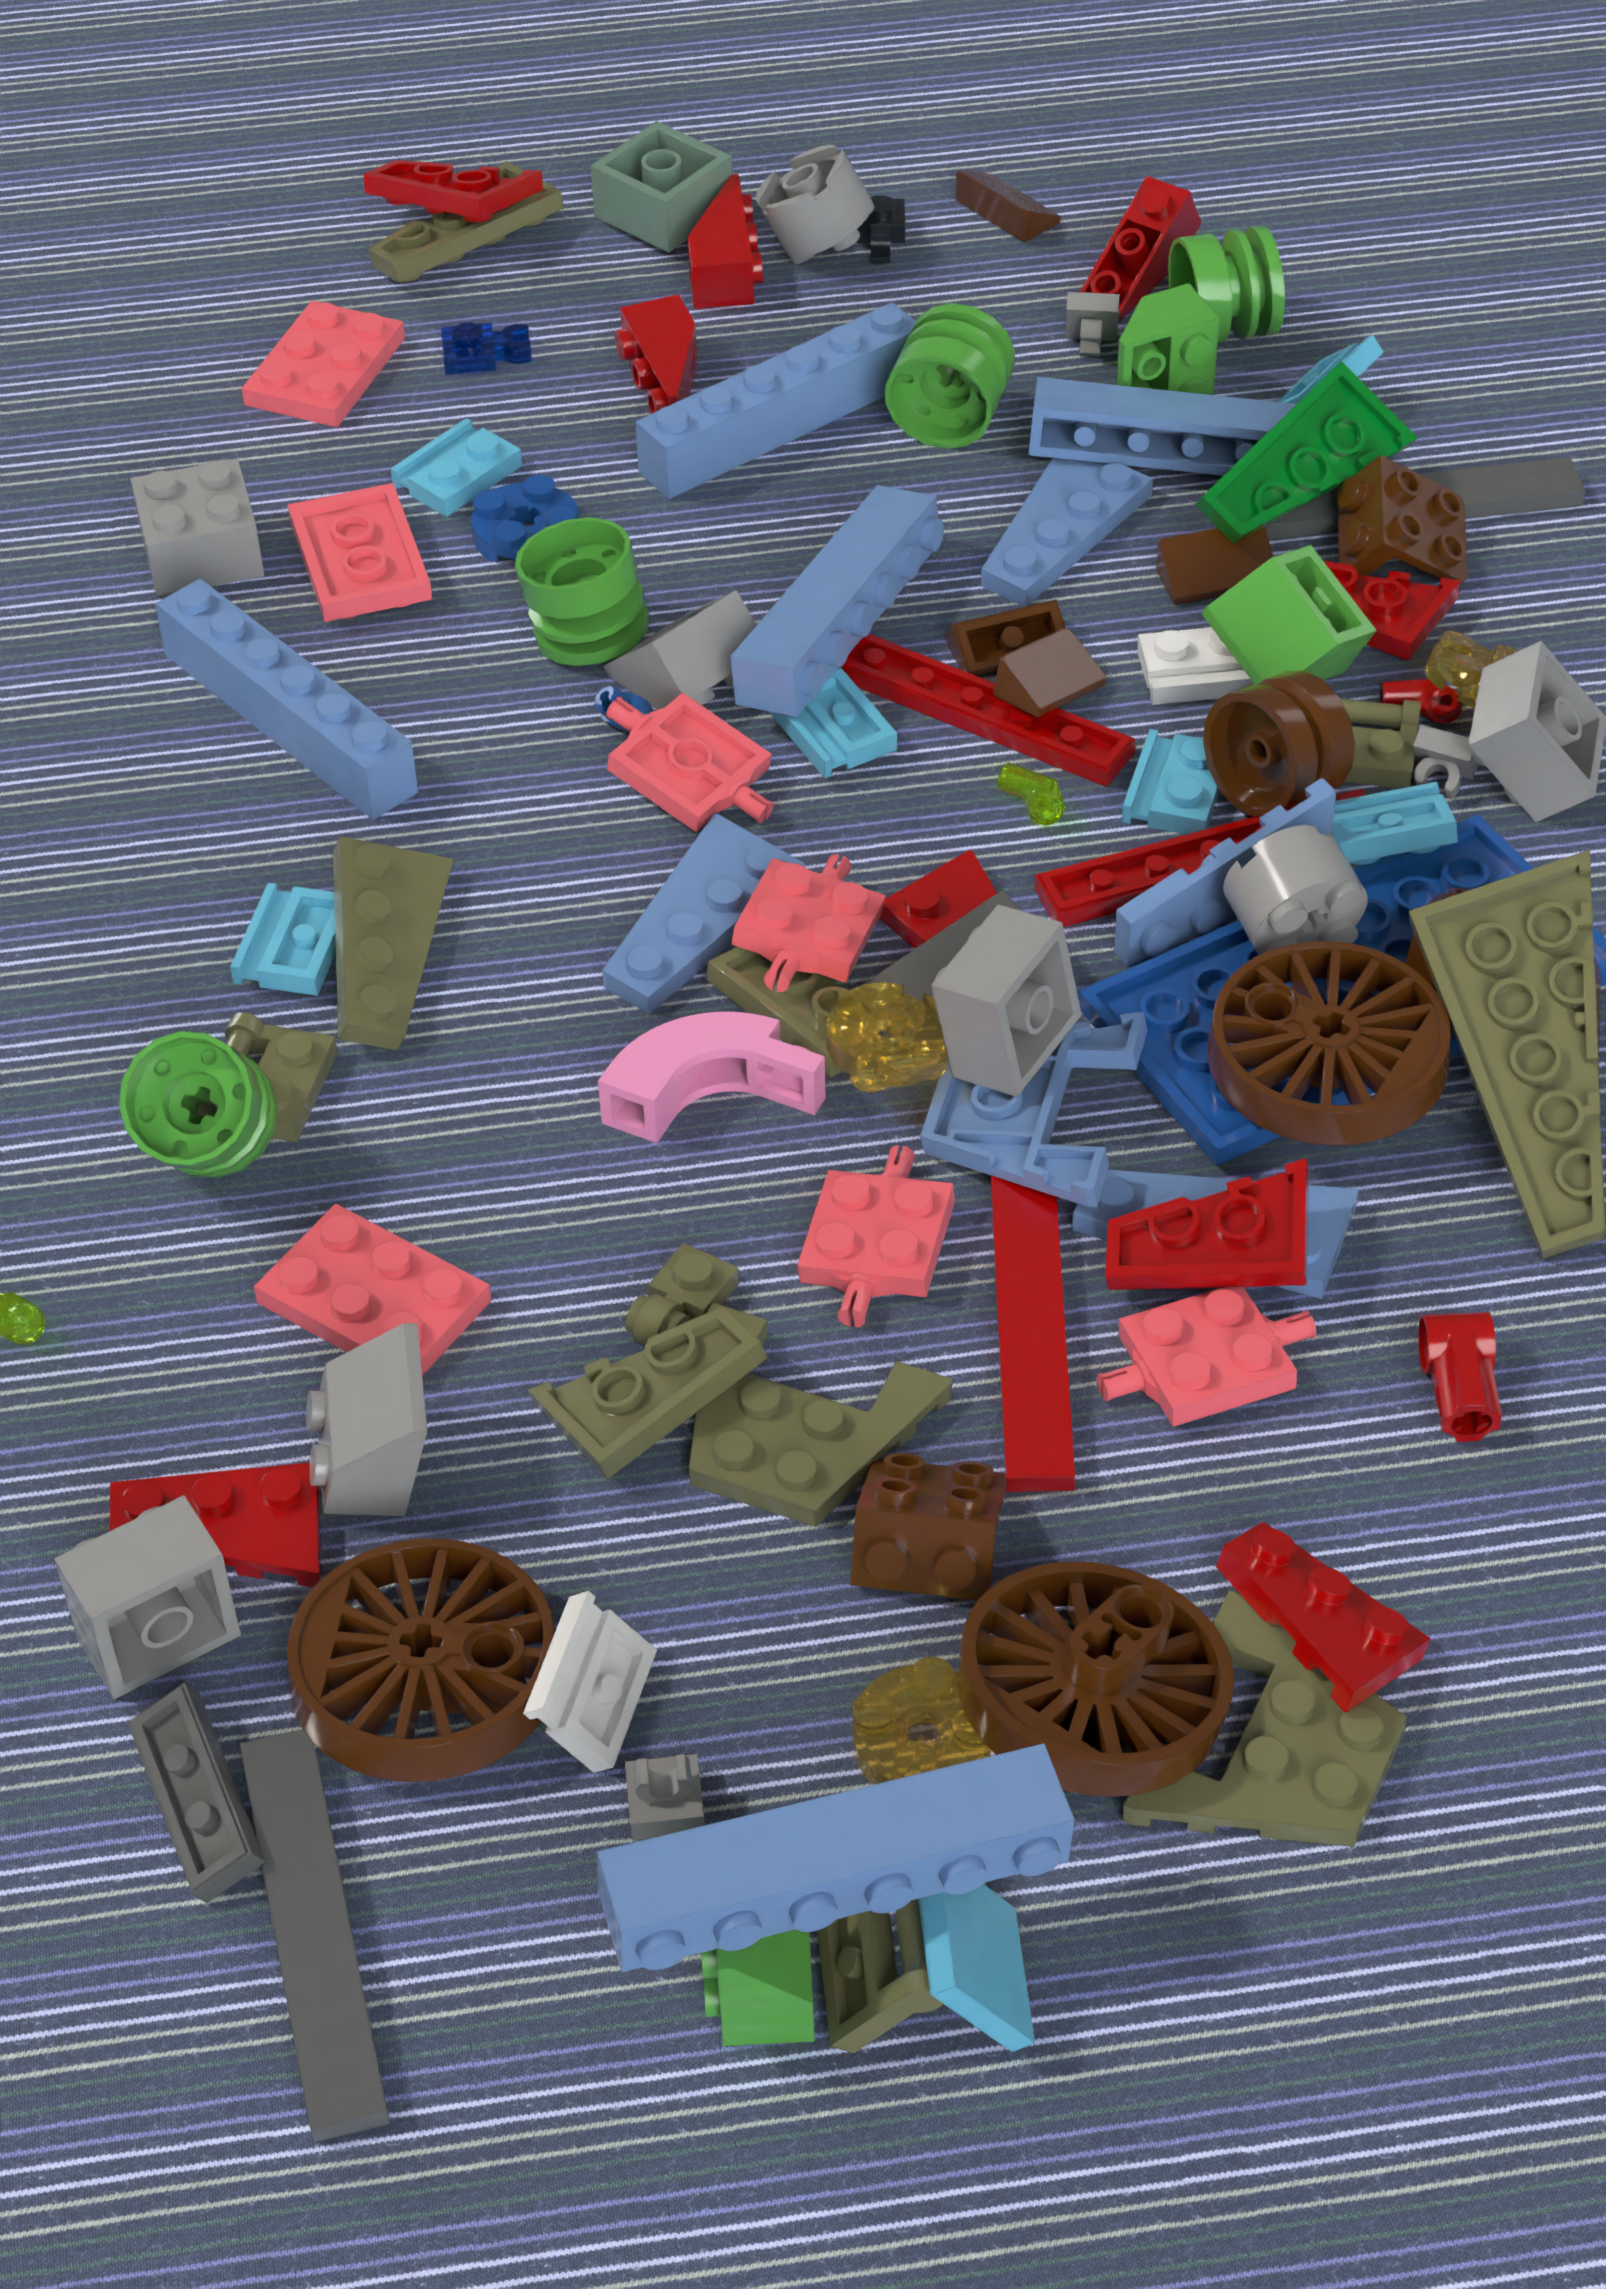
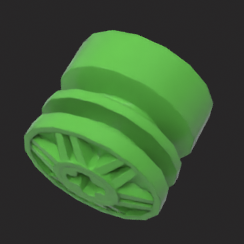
M1265 225L1247 228L1244 233L1240 229L1227 231L1222 245H1220L1218 238L1212 233L1179 237L1173 240L1168 263L1169 289L1188 283L1195 289L1219 317L1217 343L1227 340L1231 327L1240 340L1254 337L1255 332L1259 336L1279 333L1283 324L1285 310V284L1277 244L1271 231Z
M950 303L932 307L920 315L885 384V403L893 421L908 436L928 446L951 449L968 446L982 437L993 418L1000 402V397L1015 368V349L1008 332L994 317L973 306Z
M592 517L569 519L545 527L530 537L517 552L515 569L523 597L529 606L528 615L534 627L533 633L542 655L556 663L572 666L600 664L623 655L635 647L647 633L650 614L644 600L643 587L637 578L638 567L631 540L623 527L606 519Z
M179 1031L157 1038L135 1055L122 1078L119 1108L125 1130L141 1151L191 1176L221 1178L243 1171L259 1158L275 1132L278 1110L272 1083L255 1061L207 1033ZM214 1103L218 1105V1110L214 1117L210 1115L201 1117L197 1114L200 1104L209 1105Z

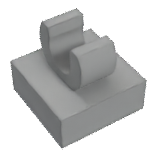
M1067 293L1066 339H1080V356L1100 357L1101 340L1117 341L1120 294Z
M1420 725L1413 745L1418 764L1415 769L1416 786L1427 784V779L1432 773L1444 772L1449 776L1444 789L1446 797H1455L1461 787L1460 776L1474 779L1479 764L1474 759L1468 746L1469 738Z
M682 1754L655 1759L643 1758L625 1762L632 1840L654 1838L705 1826L697 1754Z

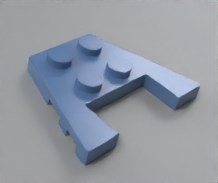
M1144 1012L1120 1015L1122 1024L1092 1030L1089 1021L1075 1023L1018 1097L954 1078L947 1053L920 1135L924 1153L1087 1207H1097L1109 1168L1106 1147L1052 1145L1049 1142L1072 1068L1137 1069L1147 1034Z

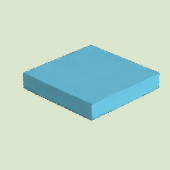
M984 1884L976 1890L965 1894L951 1895L943 1892L919 1898L930 1995L1011 2052L1034 2044L1035 2038L1016 1908Z

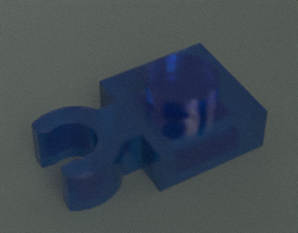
M465 322L456 326L441 327L445 375L497 370L496 361L505 360L511 364L532 362L529 327L527 324H513L505 327L502 331H493L492 322L480 324Z

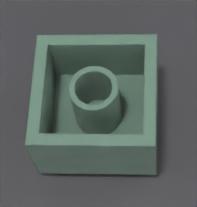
M656 121L591 165L594 217L669 253L688 240L687 237L728 178L733 174L732 156Z

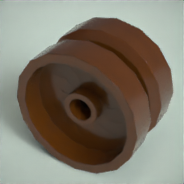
M1286 671L1269 677L1258 685H1248L1229 692L1214 702L1205 720L1203 746L1208 769L1220 792L1234 807L1251 816H1263L1279 805L1288 810L1308 799L1305 788L1321 778L1333 789L1341 786L1353 765L1355 741L1350 717L1340 697L1323 679L1306 671Z

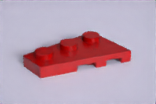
M394 160L363 174L366 194L384 197L386 202L392 205L415 204L423 206L424 211L428 213L441 214L450 212L459 214L467 222L488 221L492 218L493 213L543 190L542 171L524 170L522 175L516 178L500 177V168L482 166L478 170H467L454 174L451 164Z
M1324 561L1377 630L1366 645L1408 661L1459 598L1461 580L1441 578L1439 586L1409 582L1410 573L1390 570L1388 577L1385 579L1358 575L1357 570L1349 564Z
M969 849L887 897L884 901L880 920L916 949L996 895L997 892L972 849Z
M1307 1158L1284 1165L1285 1172L1252 1182L1250 1176L1228 1182L1226 1183L1227 1190L1190 1201L1183 1196L1108 1220L1105 1279L1108 1290L1307 1285L1309 1168Z
M310 1462L110 1482L109 1532L136 1519L150 1508L163 1506L185 1495L221 1551L224 1564L235 1567L237 1575L262 1579L264 1572L292 1576L297 1578L299 1586L314 1588L322 1579L319 1486H311Z
M1263 1521L1223 1546L1216 1568L1264 1622L1281 1625L1295 1640L1296 1643L1292 1654L1306 1670L1319 1668L1334 1685L1330 1697L1345 1714L1423 1659L1431 1640L1430 1637L1408 1623L1402 1614L1394 1609L1385 1607L1352 1584L1342 1572L1328 1567L1299 1547L1286 1533L1272 1528Z

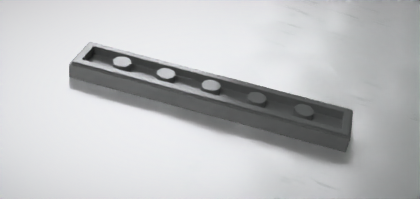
M1571 457L1418 473L1459 494L1464 502L1465 519L1583 506L1585 489ZM1340 486L1267 525L1265 529L1268 539L1275 540L1339 533L1337 488Z
M303 1729L239 1743L256 1836L266 1860L262 1864L313 2142L388 2125L390 2121L315 1744Z

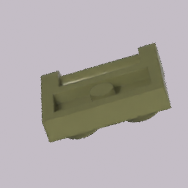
M1340 698L1350 717L1351 723L1400 728L1399 732L1389 729L1352 726L1355 741L1353 765L1344 782L1400 789L1410 787L1415 755L1413 745L1417 737L1421 701L1404 700L1403 705Z
M246 1012L236 1013L231 1017L225 1030L226 1044L245 1056H248L249 1052L263 1054L258 1066L270 1079L278 1104L276 1127L272 1138L297 1143L338 1054L335 1036L264 1024L253 1014ZM214 1103L209 1105L200 1104L197 1114L201 1117H204V1115L214 1117L217 1113L218 1105Z
M918 1899L911 1900L907 1905L895 1911L903 1975L900 1977L897 1975L890 1912L875 1913L867 1911L836 1919L829 1926L817 1930L831 2047L854 2054L913 2013L930 2012L943 2005V2003L930 1995Z

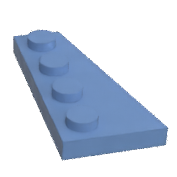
M1052 458L982 567L981 586L1023 607L1028 606L1152 496L1153 478L1121 463L1108 464Z
M1323 778L1319 779L1305 788L1308 799L1289 811H1286L1281 805L1272 809L1259 818L1260 825L1263 828L1238 844H1235L1230 837L1209 850L1210 854L1204 859L1200 868L1193 873L1188 874L1181 868L1118 908L1116 912L1114 953L1129 967L1149 957L1161 955L1168 949L1201 934L1213 932L1219 926L1237 919L1223 891L1224 880L1229 869L1236 861L1243 868L1256 856L1252 849L1253 845L1285 828L1298 825L1316 826L1320 834L1327 836V831L1332 834L1336 791Z
M715 812L603 968L604 988L650 1014L708 965L709 960L717 957L731 945L734 926L772 858L787 863L799 864L804 867L805 863Z
M1108 1170L1098 1206L1087 1207L1077 1204L1073 1213L1072 1231L1107 1240L1108 1220L1183 1196L1190 1201L1227 1190L1226 1183L1238 1179ZM1309 1185L1307 1285L1275 1287L1319 1299L1323 1298L1357 1207L1359 1189Z

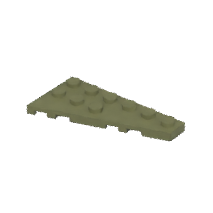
M1589 849L1409 911L1410 924L1437 993L1447 1011L1450 1026L1542 1259L1604 1239L1605 1236L1591 856Z

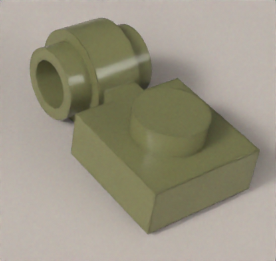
M682 1243L648 1284L649 1297L641 1295L631 1305L625 1321L626 1330L633 1333V1340L636 1343L645 1346L648 1338L708 1313L712 1302L723 1305L739 1285L738 1267L686 1243Z

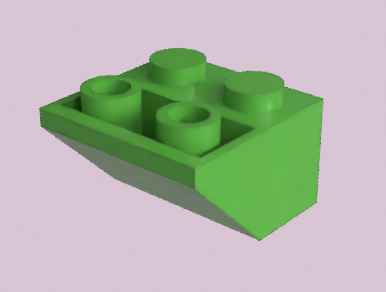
M1189 283L1141 298L1119 339L1117 385L1214 395L1219 317Z
M1311 545L1272 557L1209 604L1202 612L1204 618L1250 677L1254 685H1258L1263 680L1286 671H1306L1323 680L1342 674L1377 631Z
M795 1929L760 1938L753 1945L741 1950L726 1951L718 1948L701 1953L706 2017H721L723 2046L814 2042L809 1932H801Z

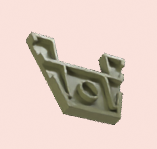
M712 1302L708 1312L718 1309L722 1305ZM723 1306L758 1338L763 1346L768 1337L767 1320ZM896 1361L872 1409L866 1412L752 1374H746L696 1412L689 1465L690 1486L816 1527L866 1480L872 1462L879 1460L893 1446H903L916 1433V1424L932 1409L939 1412L949 1402L952 1396V1378Z
M1229 1590L1213 1624L1227 1645L1232 1664L1269 1678L1265 1689L1220 1781L1192 1771L1181 1780L1162 1789L1128 1796L1124 1804L1123 1821L1131 1825L1150 1827L1151 1819L1186 1822L1187 1831L1214 1833L1217 1826L1260 1830V1838L1355 1847L1405 1733L1407 1717L1375 1693L1345 1714L1330 1697L1334 1685L1319 1668L1306 1670L1292 1654L1296 1642L1279 1624L1264 1622L1239 1593Z

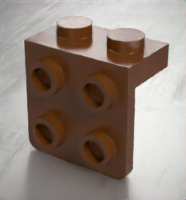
M1382 455L1378 456L1353 477L1345 480L1337 488L1339 563L1352 565L1357 570L1358 575L1368 576L1392 557H1395L1438 579L1461 580V583H1463L1468 578L1465 510L1463 499L1459 494Z
M894 1453L887 1455L884 1459L872 1462L856 1506L850 1585L978 1601L992 1587L997 1526L1007 1492L1006 1475L993 1471L991 1466L981 1462L961 1461L953 1466L927 1464L923 1458L908 1453Z

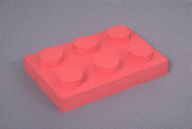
M311 300L241 388L244 405L338 428L404 341L403 321L382 317L375 313L347 309L327 302Z
M393 483L288 504L290 523L324 622L349 619L361 614L394 607H405L413 603L432 600L430 580Z
M336 1203L254 1286L257 1304L345 1352H349L403 1323L418 1324L422 1376L492 1301L490 1285Z

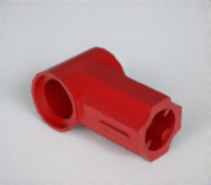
M1490 1312L1420 1315L1418 1326L1420 1365L1423 1374H1431L1441 1432L1454 1436L1457 1442L1480 1441L1488 1433L1499 1430L1502 1418L1493 1371L1496 1359V1339L1492 1315Z

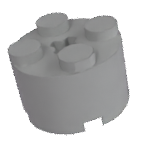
M835 145L819 146L797 155L789 160L793 168L781 178L774 171L758 189L756 201L785 252L795 264L803 263L816 253L833 247L835 251H842L852 246L860 238V233L857 229L875 207L849 158L843 150L839 152Z
M1298 825L1285 828L1253 845L1252 849L1256 856L1243 868L1236 861L1229 869L1223 885L1224 895L1258 955L1278 947L1301 942L1337 941L1353 943L1357 939L1359 932L1355 925L1365 912L1368 901L1367 892L1330 832L1327 831V836L1320 834L1316 826Z

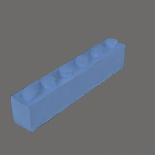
M891 302L635 421L639 474L668 499H671L885 397V384L916 320Z
M1037 377L1028 455L1108 464L1121 463L1127 466L1224 476L1296 404Z
M879 485L872 490L730 656L735 705L793 717L799 716L813 697H817L821 693L824 684L835 670L844 665L849 653L858 642L870 633L872 625L885 609L893 605L896 596L908 581L916 577L919 568L930 554L937 551L943 539L944 525L943 521L938 519L937 496Z
M201 578L155 603L165 655L369 818L375 820L418 793L411 740Z
M1040 1744L597 1851L598 1894L621 1972L642 1967L649 1970H660L677 1964L686 1956L718 1948L726 1951L741 1950L753 1945L763 1937L795 1929L801 1932L817 1931L829 1926L839 1918L867 1911L889 1913L904 1907L911 1900L943 1892L951 1895L965 1894L976 1890L985 1882L1016 1874L1023 1876L1044 1874L1055 1868L1058 1864L1069 1861L1075 1820L1045 1744Z

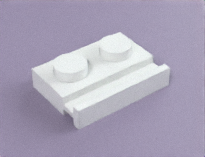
M1212 627L1138 634V655L1147 688H1150L1152 705L1220 699L1229 692L1248 685H1254Z
M586 1591L568 1598L523 1714L530 1720L539 1718L547 1725L545 1732L595 1773L614 1767L657 1650L610 1609L601 1611L593 1604L595 1596L591 1592Z

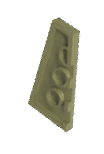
M508 161L497 166L500 168V177L516 178L522 175L524 171ZM543 181L542 191L493 213L492 218L484 222H467L462 219V215L450 212L432 213L433 218L427 222L411 221L368 249L372 267L398 283L416 280L422 276L424 271L442 263L456 262L463 258L466 252L484 244L498 243L508 233L524 226H534L545 221L546 216L564 209L561 190Z
M342 836L339 837L333 850L338 1040L398 1050L407 1031L454 859Z

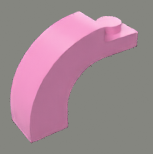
M710 1012L675 1019L657 1026L636 1038L607 1067L598 1080L601 1122L607 1126L658 1143L671 1122L684 1107L701 1097L719 1092L750 1093L815 1116L826 1099L825 1056L811 1052L804 1047L780 1041L779 1020L763 1015L743 1012Z

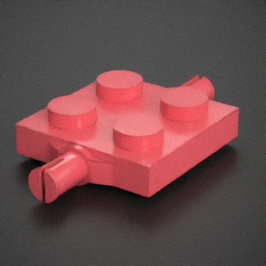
M683 692L665 708L649 714H643L627 703L622 697H618L616 701L614 700L610 704L606 717L628 730L630 734L628 739L609 754L607 770L687 827L697 832L709 822L715 812L718 814L720 811L732 806L738 807L759 824L763 823L764 819L766 820L770 816L774 803L768 801L749 787L769 770L772 754Z
M839 854L831 855L822 873L808 870L799 864L787 863L772 858L734 926L731 945L758 953L772 962L769 971L764 976V982L770 990L773 991L779 979L777 992L786 991L797 971L818 973L844 983L847 982L882 914L886 895L865 889L857 883L844 882L846 876L851 871V863L845 856L842 857L837 867Z
M899 1145L890 1148L886 1166L881 1175L828 1170L797 1264L800 1283L832 1286L845 1293L837 1317L842 1324L851 1327L852 1320H854L855 1328L865 1324L866 1313L870 1300L873 1297L900 1294L927 1298L954 1207L955 1194L953 1183L908 1178L916 1155L906 1146L902 1147L901 1155Z
M1221 1287L1119 1318V1338L1132 1358V1365L1098 1374V1389L1101 1396H1103V1400L1106 1402L1141 1390L1160 1405L1172 1427L1296 1389L1297 1369L1282 1346L1308 1338H1315L1317 1334L1315 1322L1307 1310L1293 1316L1272 1321L1259 1312L1244 1287Z

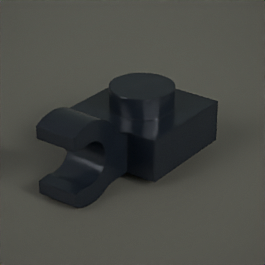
M883 195L872 196L871 199L875 206L874 210L857 229L860 233V238L855 243H870L871 263H891V243H905V198L892 199Z

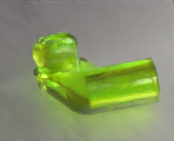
M1011 763L1004 765L998 778V790L1023 798L1030 818L1038 825L1049 826L1058 822L1063 816L1066 806L1057 780Z
M11 1291L1 1293L0 1336L17 1344H29L36 1341L43 1334L45 1328V1317L42 1311L33 1303Z

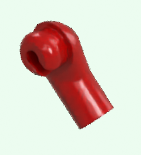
M1437 679L1380 683V703L1403 705L1404 700L1421 701L1420 715L1435 724L1451 723L1462 712V699L1458 691Z

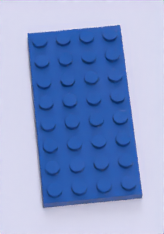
M1479 814L1456 823L1457 843L1439 846L1436 850L1428 853L1405 852L1384 856L1376 862L1353 869L1367 892L1368 901L1363 916L1355 925L1359 934L1352 944L1381 951L1406 964L1414 933L1409 921L1410 910L1428 905L1437 894H1448L1450 888L1472 890L1534 868ZM1239 920L1078 991L1081 1012L1096 1029L1122 1024L1120 1017L1122 1014L1144 1012L1147 1034L1137 1069L1132 1071L1215 1166L1281 1137L1248 1120L1225 1099L1213 1080L1207 1059V1041L1214 1006L1222 987L1242 965L1259 956ZM1593 926L1594 956L1600 968L1602 987L1606 985V938ZM1312 978L1325 1004L1327 978ZM1339 980L1338 1006L1342 1004L1355 982ZM1291 982L1285 983L1289 987L1293 988ZM1374 989L1368 1000L1381 993V991ZM1450 1026V1057L1461 1051ZM1257 1067L1249 1068V1069H1245V1070L1249 1073L1250 1071L1254 1070V1069L1257 1068ZM1291 1077L1271 1089L1282 1093ZM1310 1085L1301 1101L1319 1104L1320 1088ZM1365 1085L1369 1095L1373 1094L1374 1092ZM1342 1087L1332 1089V1105L1342 1106L1350 1104Z

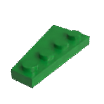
M1340 361L1199 499L1195 506L1235 544L1340 486L1345 480L1353 477L1378 456L1382 455L1390 458L1410 447L1418 437Z

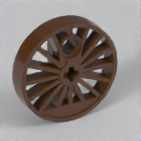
M1337 941L1301 942L1275 948L1251 959L1226 981L1214 1006L1207 1041V1059L1213 1080L1225 1099L1239 1113L1258 1126L1277 1135L1305 1143L1337 1146L1355 1145L1376 1141L1399 1133L1420 1120L1434 1106L1445 1087L1448 1077L1451 1037L1450 1022L1441 998L1430 983L1413 968L1395 957L1352 943ZM1312 978H1327L1325 1004ZM1339 980L1355 982L1342 1004L1338 1006ZM1291 982L1293 988L1289 987L1285 983ZM1374 989L1381 991V993L1368 1000ZM1257 1067V1068H1255L1254 1070L1250 1071L1249 1073L1245 1070V1069ZM1291 1077L1282 1093L1271 1089ZM1310 1085L1320 1088L1319 1104L1301 1101ZM1365 1085L1376 1093L1373 1099H1371ZM1342 1087L1350 1105H1332V1089Z
M423 1538L393 1542L365 1551L345 1561L321 1579L306 1596L294 1617L288 1639L287 1660L288 1686L295 1716L304 1732L322 1752L347 1768L368 1776L399 1782H426L454 1778L481 1769L517 1748L541 1723L539 1718L530 1720L523 1712L555 1634L551 1611L540 1588L524 1570L508 1558L476 1544L451 1539ZM431 1578L423 1614L419 1616L410 1580ZM450 1579L462 1580V1584L444 1605ZM395 1583L403 1615L378 1588ZM489 1589L496 1592L480 1602ZM357 1600L369 1614L352 1607L353 1601ZM521 1610L525 1613V1615L512 1617ZM542 1641V1648L524 1647V1645ZM401 1703L394 1738L376 1735ZM365 1706L350 1725L341 1721L346 1716ZM420 1711L430 1712L436 1737L413 1739ZM446 1713L462 1714L472 1727L452 1733Z
M1056 1562L1027 1568L1014 1573L996 1583L978 1599L967 1617L962 1633L958 1689L962 1708L970 1725L985 1745L996 1755L1045 1744L1063 1790L1092 1796H1131L1169 1786L1189 1775L1205 1760L1216 1743L1231 1705L1234 1691V1669L1227 1645L1212 1621L1195 1604L1173 1588L1149 1576L1118 1566L1094 1562ZM1066 1606L1070 1627L1054 1607ZM1088 1607L1096 1608V1610L1090 1614ZM1024 1614L1028 1620H1026L1020 1615ZM1073 1716L1068 1732L1061 1726ZM1089 1716L1092 1718L1098 1751L1082 1741ZM1119 1738L1125 1745H1128L1133 1753H1122Z

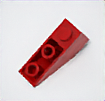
M731 174L687 237L689 277L694 309L753 305L754 284L763 283L761 253L758 252L756 223H753L751 193L742 194L739 174Z
M1146 175L1080 292L1120 294V322L1140 302L1142 297L1151 292L1168 275L1169 253L1173 240L1179 237L1195 235L1200 227L1201 220L1191 192Z
M677 294L620 307L621 329L615 331L616 348L620 359L630 362L632 377L637 390H645L650 413H655L664 407L689 397L698 366L696 326L680 295Z

